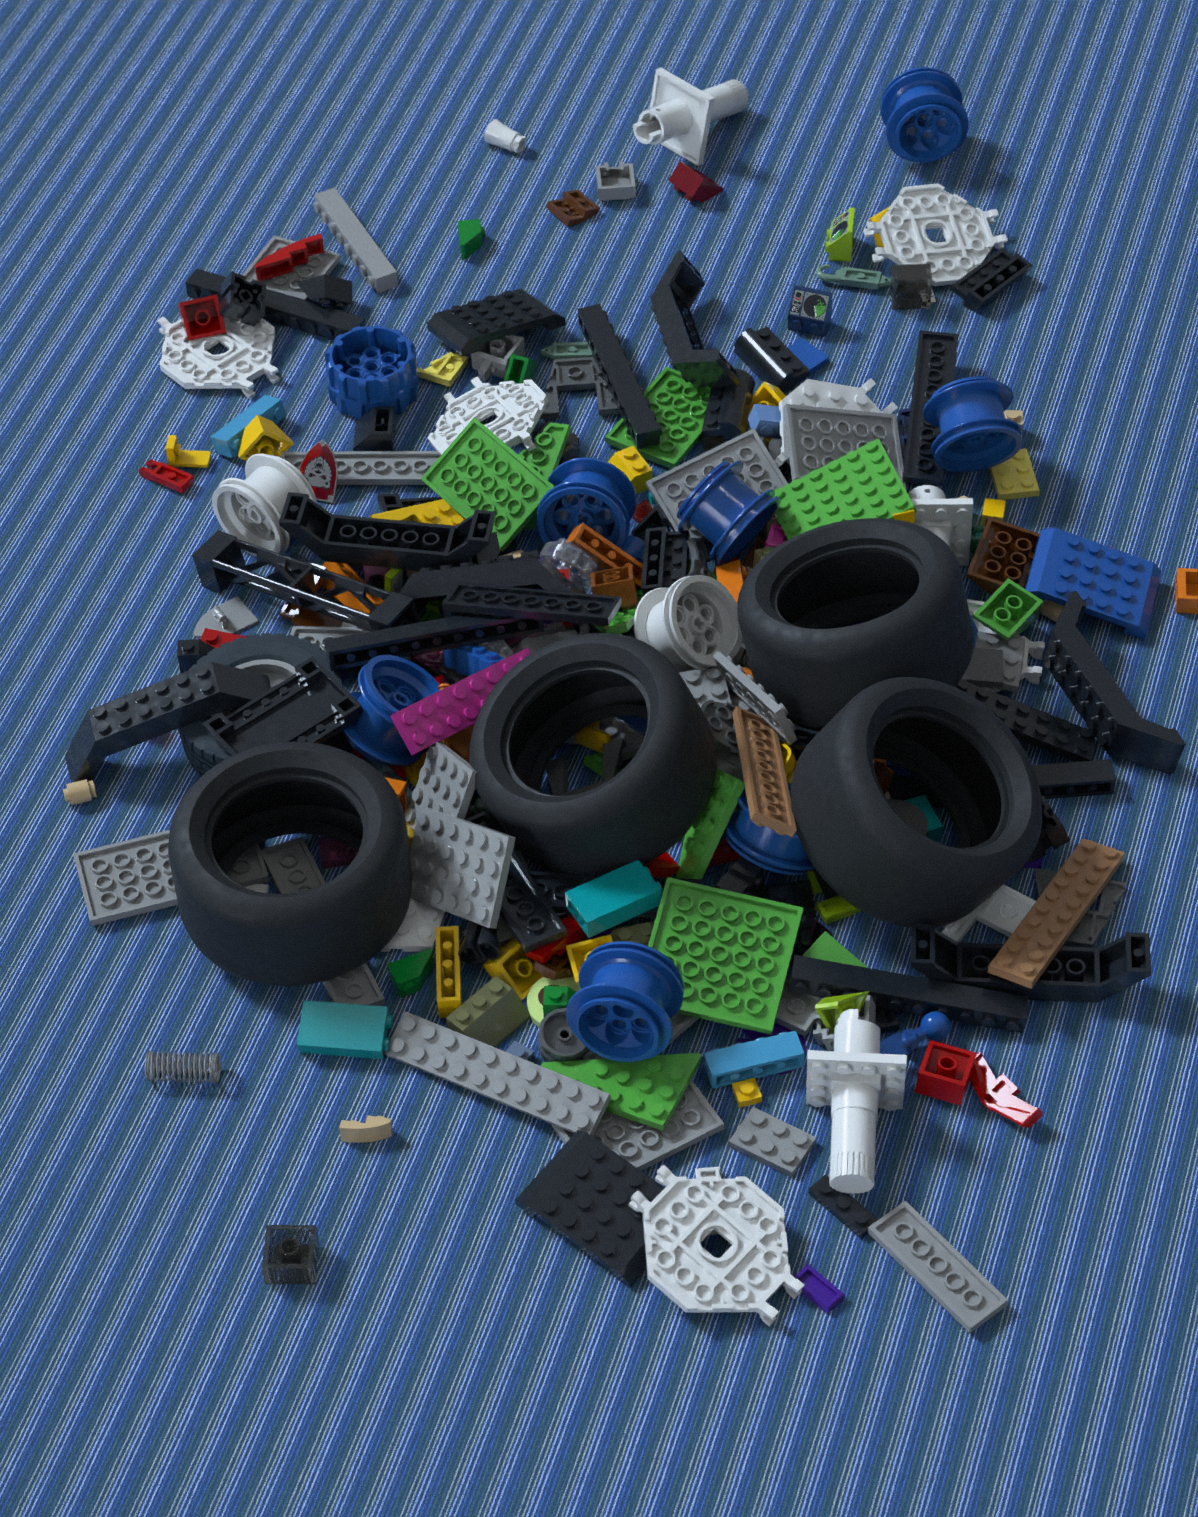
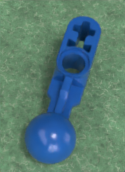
M930 1012L923 1017L920 1027L914 1030L908 1028L881 1040L880 1054L908 1055L911 1053L910 1051L918 1048L920 1042L926 1039L936 1042L942 1041L950 1033V1020L941 1012Z

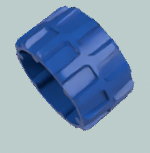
M382 325L358 326L345 334L338 335L334 339L332 347L326 350L325 361L329 398L337 404L338 411L343 415L348 414L358 420L373 407H394L395 415L398 413L402 414L407 410L406 407L417 399L419 373L415 345L411 340H407L401 331L386 328Z

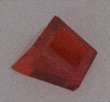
M647 499L636 505L632 519L638 524L653 510Z

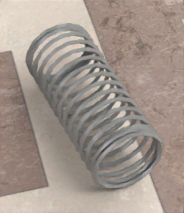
M148 1051L146 1054L145 1078L148 1082L152 1080L155 1082L157 1080L160 1082L163 1080L165 1082L168 1080L170 1082L173 1080L175 1082L179 1080L183 1082L185 1080L187 1083L189 1081L199 1083L200 1080L202 1083L205 1081L207 1083L211 1081L212 1083L219 1082L221 1073L219 1053H211L210 1061L209 1054L206 1053L204 1057L202 1052L199 1057L196 1052L194 1060L192 1052L189 1053V1057L187 1052L184 1055L179 1052L178 1060L176 1052L173 1053V1057L170 1051L168 1055L164 1051L162 1056L161 1052L158 1051L157 1057L155 1051ZM198 1064H199V1080H197ZM182 1066H183V1076H184V1077H183V1080L181 1079ZM166 1067L168 1076L167 1079H165ZM203 1068H204V1075H205L204 1080L202 1079ZM171 1069H172V1074H173L172 1080H171V1078H170ZM187 1069H188V1075H189L188 1080L186 1079ZM161 1070H162V1079H160V1077H159ZM208 1070H209V1072H210V1079H209V1081H208V1079H207ZM176 1071H178V1079H177V1080H176V1077H175V1076H176ZM192 1071H194V1079H193V1080H192V1078H191V1076H192Z

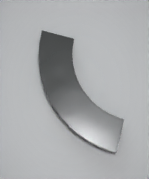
M691 538L687 540L691 555V569L689 574L683 577L694 575L710 577L711 571L708 569L707 564L710 562L709 553L704 538Z

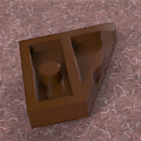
M567 950L561 956L554 954L545 964L536 961L533 968L543 977L552 980L574 977Z

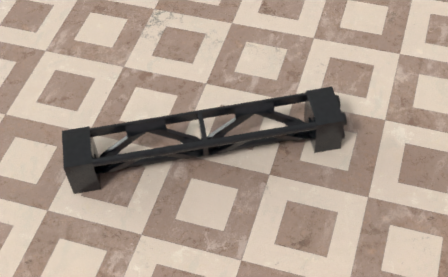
M219 530L192 554L202 587L222 593L234 582L367 631L419 623L413 598L359 582L248 543L234 535ZM241 549L257 554V560L246 565ZM271 563L291 584L288 586L251 571ZM288 566L303 570L304 572L297 578L288 569ZM314 575L334 581L335 588L316 595ZM350 591L372 613L369 615L328 599ZM366 593L385 600L377 607L366 597Z

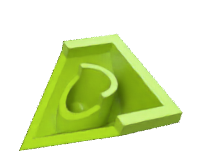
M869 991L825 997L815 1005L818 1015L825 1027L829 1028L830 1034H834L838 1018H840V1014L844 1011L858 1009L859 1015Z

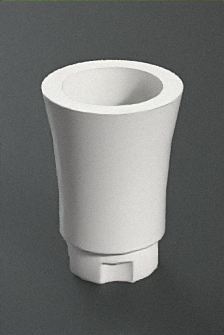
M497 119L490 122L484 136L486 143L497 145L516 153H521L526 144V137L505 126Z

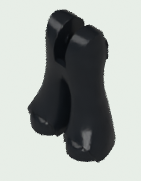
M470 921L468 931L458 952L461 963L477 964L481 955L484 959L488 960L498 959L500 954H502V948L498 940L497 928H488Z

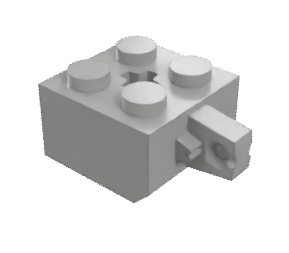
M511 334L480 343L479 351L471 354L472 368L478 370L479 379L486 381L491 375L505 379L511 354L525 357L524 338Z

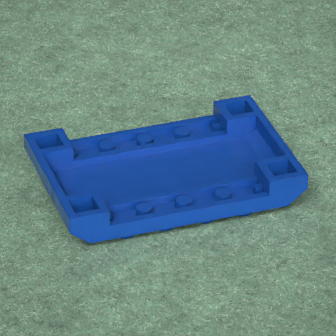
M1057 528L1042 529L1039 534L1025 589L1043 600V603L1046 599L1065 606L1071 592L1077 591L1087 605L1084 613L1125 627L1123 633L1144 640L1149 626L1161 570L1154 562Z

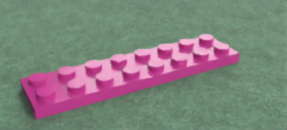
M527 647L392 714L390 717L410 754L414 755L436 742L442 741L475 724L480 709L492 689L509 670L531 654L529 648Z

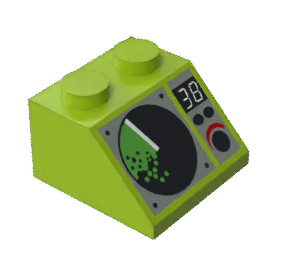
M855 208L848 209L834 219L831 223V229H827L825 253H829L828 261L851 262Z

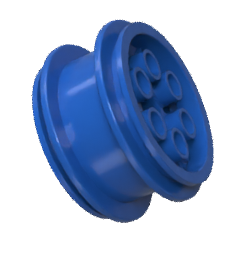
M788 783L789 793L791 794V784ZM744 787L741 796L738 798V803L741 806L740 811L732 813L725 828V838L729 845L750 862L776 873L804 875L811 869H814L815 867L802 847L797 831L793 837L779 835L771 828L766 826L760 827L752 822Z

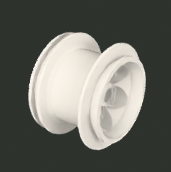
M254 454L246 462L245 480L227 478L219 484L212 496L213 510L218 522L226 533L234 535L240 540L282 554L287 550L290 542L289 533L279 526V520L288 492L309 494V498L316 502V497L307 479L290 462L278 456ZM246 551L247 553H249V554H251V555H253V556H255V557L257 556V554H254V553H252V552Z
M686 576L675 581L670 588L653 589L643 596L635 611V639L641 640L657 649L676 667L678 672L706 670L707 668L717 667L712 657L715 653L720 651L725 657L730 656L733 659L742 643L743 637L738 622L737 603L724 585L709 576Z

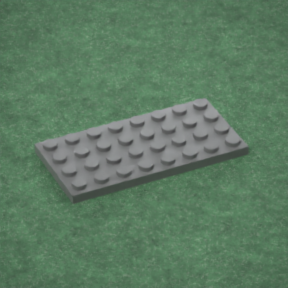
M170 830L73 853L91 926L178 905L168 854ZM259 844L245 851L232 864L226 874L243 887L269 882Z

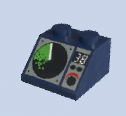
M795 285L788 312V330L825 337L832 320V292Z

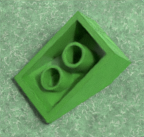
M1008 578L976 611L973 618L1008 641L1026 630L1038 617L1043 600Z

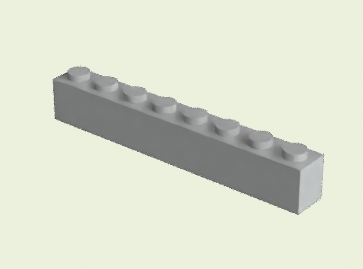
M332 188L314 194L315 202L313 206L315 212L321 215L324 224L327 223L331 234H335L339 245L342 244L346 255H350L354 266H358L362 277H366L370 288L373 287L378 294L398 287L396 270L338 191Z

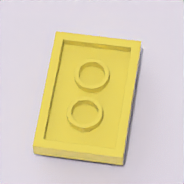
M1027 448L1020 449L1007 461L989 468L998 500L1039 496L1040 490Z

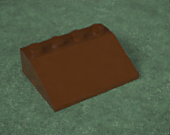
M989 517L966 577L991 596L1008 578L1025 589L1039 533Z

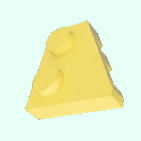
M449 352L443 355L442 358L430 362V367L424 370L421 367L418 368L419 377L450 387L468 364V357Z

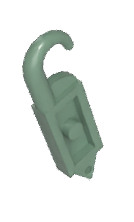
M828 264L821 265L816 270V275L819 279L850 287L878 290L879 287L892 284L891 279L882 275L880 271L844 267L837 270L834 275L823 273L824 269L831 268V265Z
M587 342L553 343L552 346L541 350V355L549 357L553 361L555 359L594 358Z

